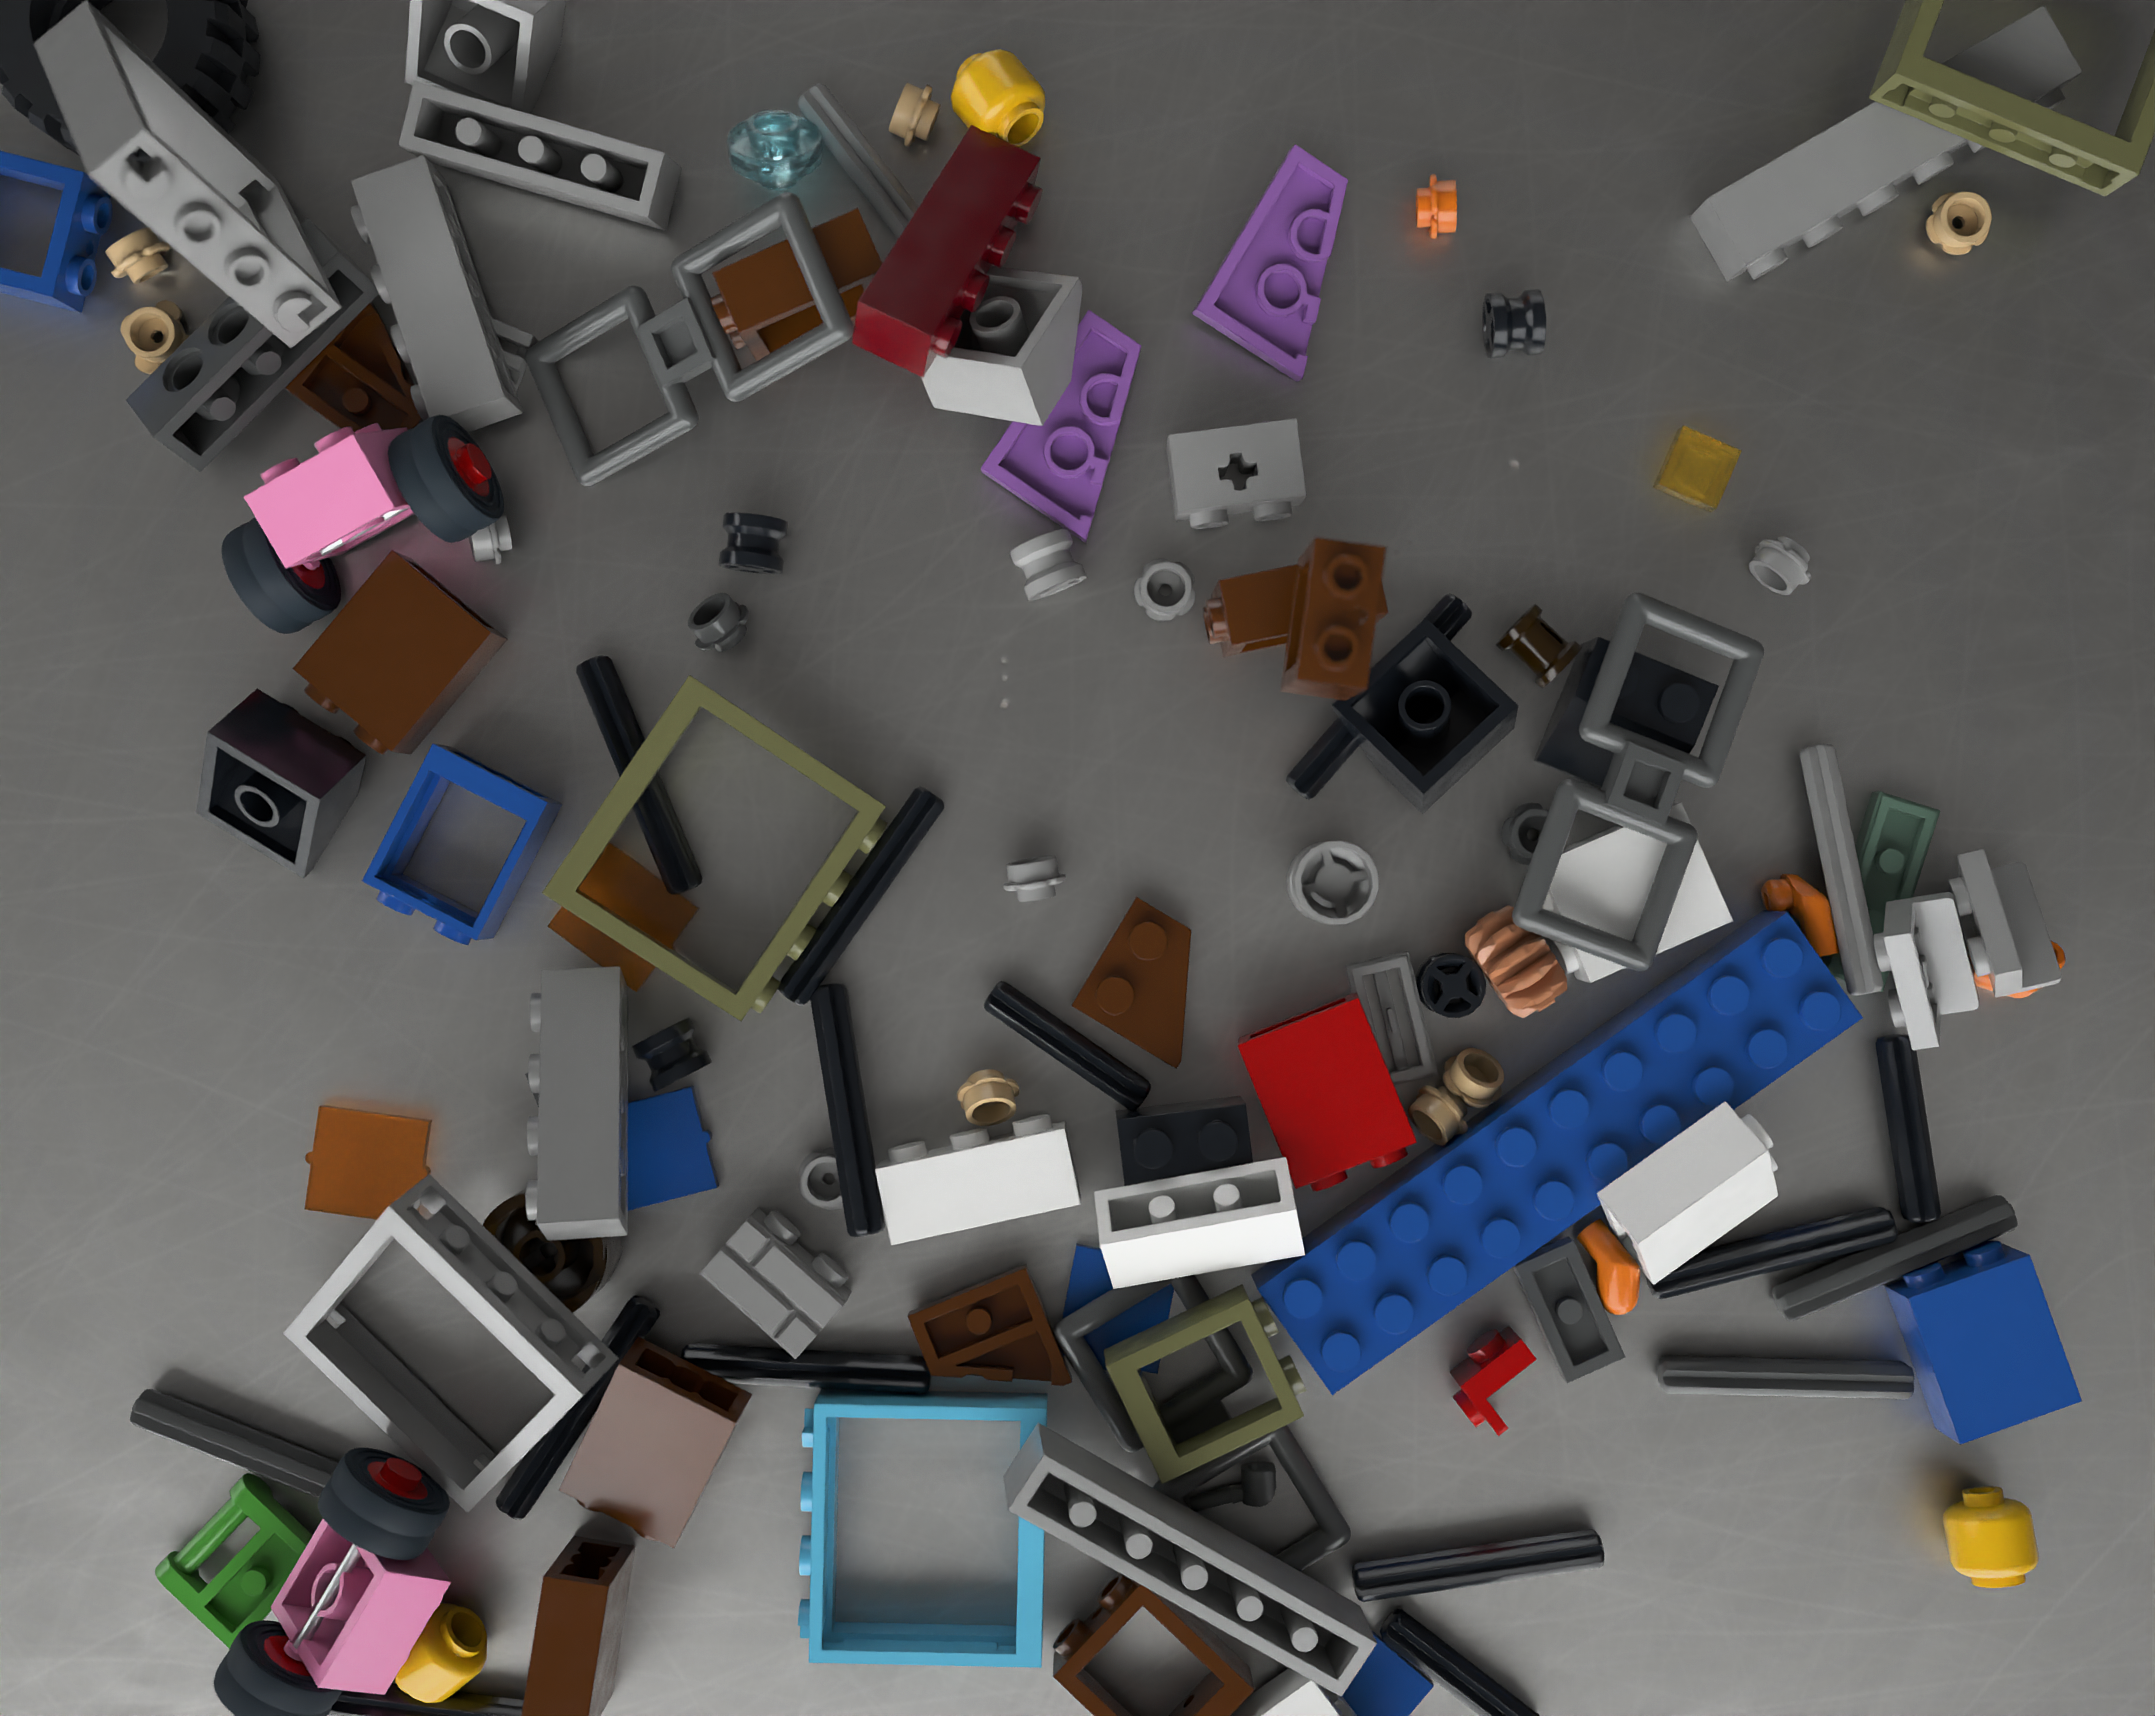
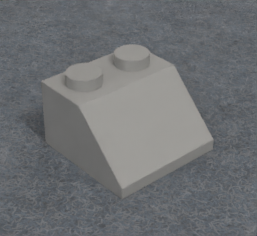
M410 0L405 82L413 85V81L421 82L532 114L561 46L566 0Z
M991 266L986 274L990 276L989 284L979 307L974 313L965 309L959 318L962 321V328L951 353L947 358L937 355L925 376L921 377L933 408L1043 426L1071 382L1083 286L1080 277Z

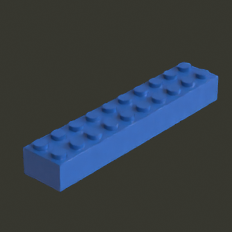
M1763 910L1501 1096L1497 1101L1466 1121L1468 1129L1465 1133L1455 1135L1445 1145L1434 1144L1303 1237L1305 1255L1269 1261L1251 1274L1255 1286L1330 1393L1334 1395L1601 1205L1597 1193L1725 1101L1733 1110L1863 1017L1789 913Z

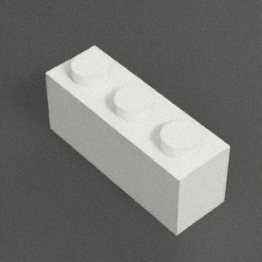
M1049 1114L1038 1115L1013 1122L1014 1132L989 1137L987 1128H978L951 1135L952 1145L927 1151L925 1141H918L888 1149L889 1159L880 1161L875 1168L891 1245L1081 1205V1193L1065 1121L1051 1124Z
M1286 1157L1094 1192L1100 1247L1113 1289L1305 1255Z

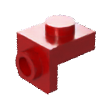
M1507 1326L1500 1333L1497 1329H1493L1478 1337L1467 1349L1466 1353L1469 1357L1449 1371L1461 1387V1390L1452 1397L1476 1428L1487 1421L1498 1436L1509 1428L1488 1402L1487 1398L1537 1360L1510 1326Z

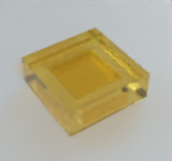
M1683 425L1675 434L1653 488L1703 510L1712 512L1719 505L1742 451Z

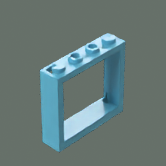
M841 1389L820 1390L814 1403V1408H805L804 1429L802 1431V1446L813 1448L812 1472H803L800 1499L801 1511L812 1512L811 1535H802L799 1554L800 1575L810 1576V1599H801L798 1614L800 1638H809L808 1663L1041 1668L1045 1531L1019 1517L1016 1625L835 1622L840 1417L1021 1421V1449L1037 1423L1047 1427L1048 1393L928 1391L924 1394Z

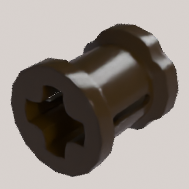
M1534 604L1511 626L1495 645L1501 651L1510 649L1537 675L1535 683L1544 688L1574 659L1582 647L1576 641L1569 643L1565 641L1541 618L1542 609Z

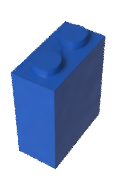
M2000 1241L1984 1242L1963 1251L1964 1258L1945 1265L1935 1262L1904 1274L1903 1280L1885 1286L1934 1426L1960 1445L2082 1402L2031 1256L2002 1244Z

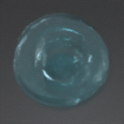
M773 109L755 113L749 119L739 122L729 131L727 138L729 162L733 170L745 178L760 183L762 187L768 190L782 191L790 189L796 185L797 181L812 173L822 163V133L817 125L806 118L796 116L785 110Z

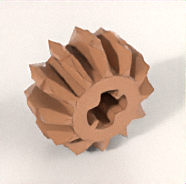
M1507 905L1495 913L1491 911L1476 921L1477 925L1465 933V946L1475 963L1482 969L1488 984L1493 988L1507 1009L1512 1014L1525 1018L1537 1010L1541 1012L1556 1002L1555 998L1567 991V977L1556 956L1546 944L1545 939L1541 935L1516 926L1512 919L1514 907Z

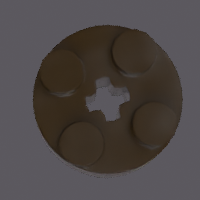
M526 1189L498 1205L483 1223V1226L572 1313L582 1307L604 1287L612 1276L622 1255L620 1236L547 1241L537 1226L536 1220H528ZM551 1241L556 1246L558 1252L545 1258L539 1248L544 1243Z

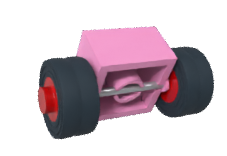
M432 416L409 430L407 427L382 430L378 423L366 426L356 432L351 427H345L317 441L314 445L319 454L302 463L297 458L288 459L269 468L260 475L265 485L244 496L255 517L250 522L233 529L224 538L222 543V559L232 586L252 614L264 625L282 634L295 633L311 625L314 621L331 614L340 604V582L330 557L344 554L413 514L438 538L450 543L462 541L478 530L495 523L503 515V494L498 479L478 444L461 425L448 416Z
M354 1448L341 1458L334 1470L333 1476L329 1479L319 1497L318 1509L323 1519L271 1605V1609L279 1622L255 1621L246 1625L238 1633L229 1652L217 1668L213 1682L214 1689L219 1700L235 1716H328L332 1705L337 1701L343 1690L386 1694L451 1584L450 1579L427 1548L435 1531L441 1525L448 1512L450 1500L446 1491L424 1470L399 1456L373 1448Z

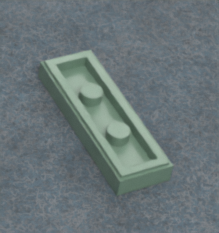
M1881 791L1872 792L1855 844L1873 936L1875 933L1884 932L1886 902L1913 898L1941 811ZM1840 953L1820 957L1834 978L1845 981ZM1889 971L1881 972L1883 987L1879 992L1884 990Z

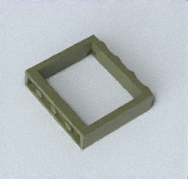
M1944 0L1905 1L1869 99L2105 197L2140 174L2155 134V30L2115 136L1924 57V52Z
M689 675L542 894L742 1022L750 1008L760 1014L775 994L781 981L772 975L787 955L796 961L812 939L817 929L808 922L820 904L823 902L832 907L847 887L852 875L844 871V868L857 849L868 854L874 847L888 822L879 817L886 806ZM701 707L857 810L736 991L579 890V887Z

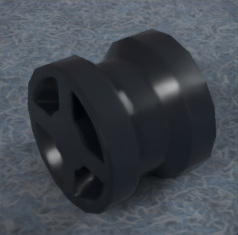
M1524 290L1518 298H1506L1502 293H1487L1485 295L1482 310V331L1484 347L1488 358L1504 357L1509 350L1521 349L1527 355L1542 354L1546 341V312L1543 295L1540 290Z
M736 512L724 514L723 528L728 533L727 547L720 552L719 566L749 573L782 574L784 560L778 554L779 542L787 535L788 522L780 518L759 514Z
M1438 953L1430 956L1420 965L1415 976L1421 1003L1427 1009L1447 1018H1461L1472 1014L1481 1005L1486 994V979L1482 969L1472 959L1460 954ZM1439 982H1440V989H1441L1442 993H1441V995H1440L1439 998H1438L1437 996H1438L1439 993H1440V990H1439Z
M689 1017L632 1046L636 1057L645 1060L652 1072L649 1082L654 1092L712 1063L707 1051L697 1048L692 1038L695 1028Z

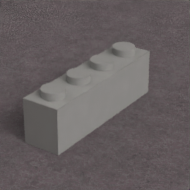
M413 81L398 146L415 156L424 155L431 163L662 230L667 229L682 167L663 152L417 81Z
M422 155L351 180L358 201V205L351 207L352 218L363 241L367 245L372 244L378 264L371 266V275L383 301L386 304H392L398 324L391 326V335L402 360L405 363L411 362L418 384L411 386V395L422 420L424 421L436 415H445L456 421L467 432L522 414L523 411L504 359L498 336L490 318L491 316L445 178Z
M620 966L541 970V993H532L530 997L531 1027L533 1032L540 1031V1054H530L528 1065L531 1093H539V1115L529 1117L527 1123L528 1151L530 1156H538L537 1180H528L526 1185L527 1217L529 1221L536 1220L537 1226L547 1241L628 1236V987Z

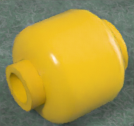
M996 49L974 54L961 64L951 92V104L953 111L968 129L973 125L982 131L988 132L1017 147H1021L1028 143L1042 126L1044 120L1043 111L1046 103L1045 91L1014 53Z
M1982 1486L1963 1490V1501L1949 1506L1943 1514V1523L1952 1566L1959 1573L1971 1577V1583L1977 1587L2004 1588L2025 1583V1573L2033 1570L2039 1561V1552L2030 1509L2020 1501L2004 1498L2003 1489L2000 1487Z
M440 1603L413 1646L407 1661L394 1678L398 1687L419 1701L439 1703L453 1695L479 1674L487 1660V1632L479 1616L468 1608L459 1607L452 1603Z

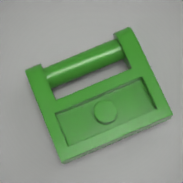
M249 1473L244 1474L229 1491L231 1498L181 1551L170 1552L155 1569V1575L159 1582L229 1649L238 1633L246 1625L255 1621H263L272 1612L271 1605L313 1536L273 1498V1492L261 1478ZM249 1517L261 1529L215 1578L207 1584L199 1576L198 1568Z

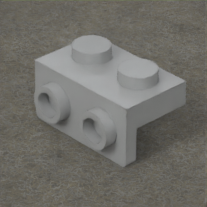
M1984 849L1957 855L1958 878L1948 880L1950 892L1955 896L1959 916L1969 915L1976 937L1966 939L1977 977L1989 976L1995 998L2058 984L2061 981V971L2026 865L2023 862H2016L1990 869Z
M1944 892L1886 902L1884 932L1874 934V947L1880 971L1892 970L1896 989L1888 990V998L1894 1026L1896 1028L1906 1026L1912 1050L1940 1047V1015L1972 1011L1979 1008V994L1955 896L1951 892Z

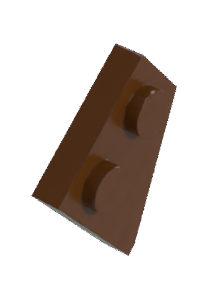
M372 302L285 387L293 396L339 429L351 427L356 432L366 426L378 423L382 430L405 427L409 430L423 422L411 395V386L415 385L397 349L393 346L392 339Z
M1136 897L1071 1006L1177 1069L1182 1059L1191 929Z
M1027 1264L908 1313L907 1317L931 1376L963 1378L966 1375L982 1376L986 1380L1012 1382L1013 1379L1052 1382L1051 1385L1065 1386L1072 1383L1071 1372L1062 1350L1055 1340L1052 1325Z

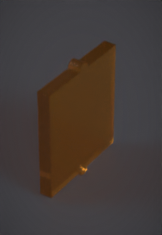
M609 843L579 887V890L674 951L676 949L673 944L700 909L682 894L671 895L668 893L662 879L613 843ZM564 907L560 908L547 926L601 967L620 966L627 986L635 992H639L656 969L654 965Z
M327 1105L319 1106L313 1151L308 1152L305 1156L306 1162L311 1165L304 1210L378 1220L389 1205L428 1174H431V1169L426 1166L432 1120Z

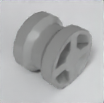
M1068 529L1056 530L1033 538L1010 551L1014 565L1022 568L1027 578L1024 590L1029 601L1053 595L1087 578L1082 564L1075 562L1070 553L1073 540Z

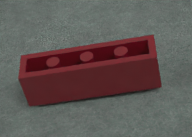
M971 125L860 297L857 305L852 344L920 377L925 376L937 355L947 358L959 337L962 328V321L959 318L965 309L972 313L977 310L989 284L990 276L986 275L992 265L1002 268L1016 239L1017 232L1014 231L1018 221L1028 225L1038 207L1043 189L1036 186L1035 181L1041 158Z

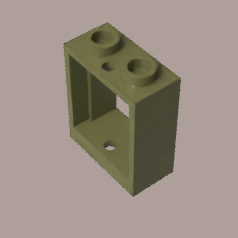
M1243 1284L1104 1349L1106 1368L1162 1484L1304 1417L1296 1396L1307 1391L1291 1356L1288 1355L1278 1360L1268 1338L1278 1334L1279 1331L1263 1297L1251 1302ZM1241 1321L1277 1397L1177 1444L1141 1368Z

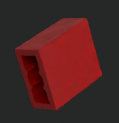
M1357 992L1239 1037L1237 1046L1282 1157L1287 1158L1289 1173L1295 1189L1310 1184L1312 1191L1330 1188L1348 1178L1347 1169L1370 1161L1372 1168L1390 1165L1405 1158L1408 1155L1406 1147L1417 1143Z

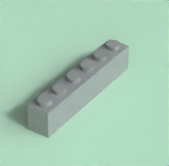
M2045 5L1942 63L1945 66L2048 109L2054 108L2066 99L2061 89L2083 72ZM1874 102L1708 197L1690 218L1727 282L1746 271L1749 272L1754 280L1785 262L1788 257L1784 249L1802 239L1808 248L1820 243L1844 227L1839 219L1843 215L1858 207L1864 217L1899 195L1895 188L1897 184L1914 176L1918 185L1955 163L1950 155L1951 153L1969 144L1973 153L1985 147L1879 102Z
M1037 1423L1003 1476L1007 1506L1010 1512L1341 1697L1377 1644L1360 1605L1040 1423Z

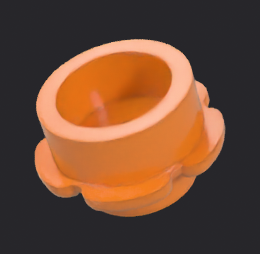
M1431 174L1428 188H1416V227H1429L1430 238L1437 239V233L1456 232L1457 189L1456 180L1437 181L1436 174Z

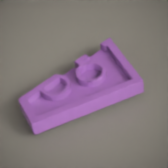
M1295 144L1288 151L1192 314L1298 382L1304 376L1308 358L1305 355L1312 325L1317 319L1321 301L1319 294L1327 259L1332 253L1348 179Z
M1088 310L1078 324L1071 382L1043 426L1012 421L981 467L983 474L1062 528L1068 529L1071 534L1084 543L1088 539L1141 353V345Z

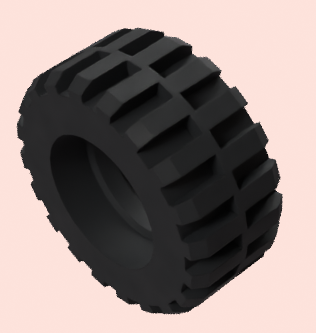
M0 0V83L3 84L2 94L15 110L29 119L30 123L80 156L34 43L85 0ZM113 0L87 1L100 11ZM166 0L168 11L167 31L162 46L152 62L229 134L236 126L230 120L231 115L237 107L246 110L254 93L246 85L247 77H256L259 74L260 54L249 44L257 42L259 33L255 17L246 9L248 0ZM140 147L129 155L141 167L152 159Z

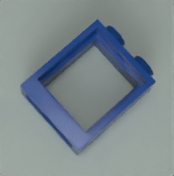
M0 151V175L63 190L41 277L0 267V293L82 313L85 298L91 294L96 284L97 267L95 258L101 235L108 231L112 221L113 208L110 200L112 195L83 171Z
M433 743L362 882L380 891L376 899L383 905L409 916H412L416 909L436 919L437 921L433 929L453 941L469 945L471 939L476 941L493 939L563 804L451 746ZM450 782L526 820L479 913L403 874Z

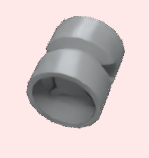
M1346 841L1316 842L1302 849L1291 861L1286 876L1287 893L1294 907L1305 917L1330 925L1348 924L1363 917L1374 905L1379 890L1378 871L1372 858L1359 846Z

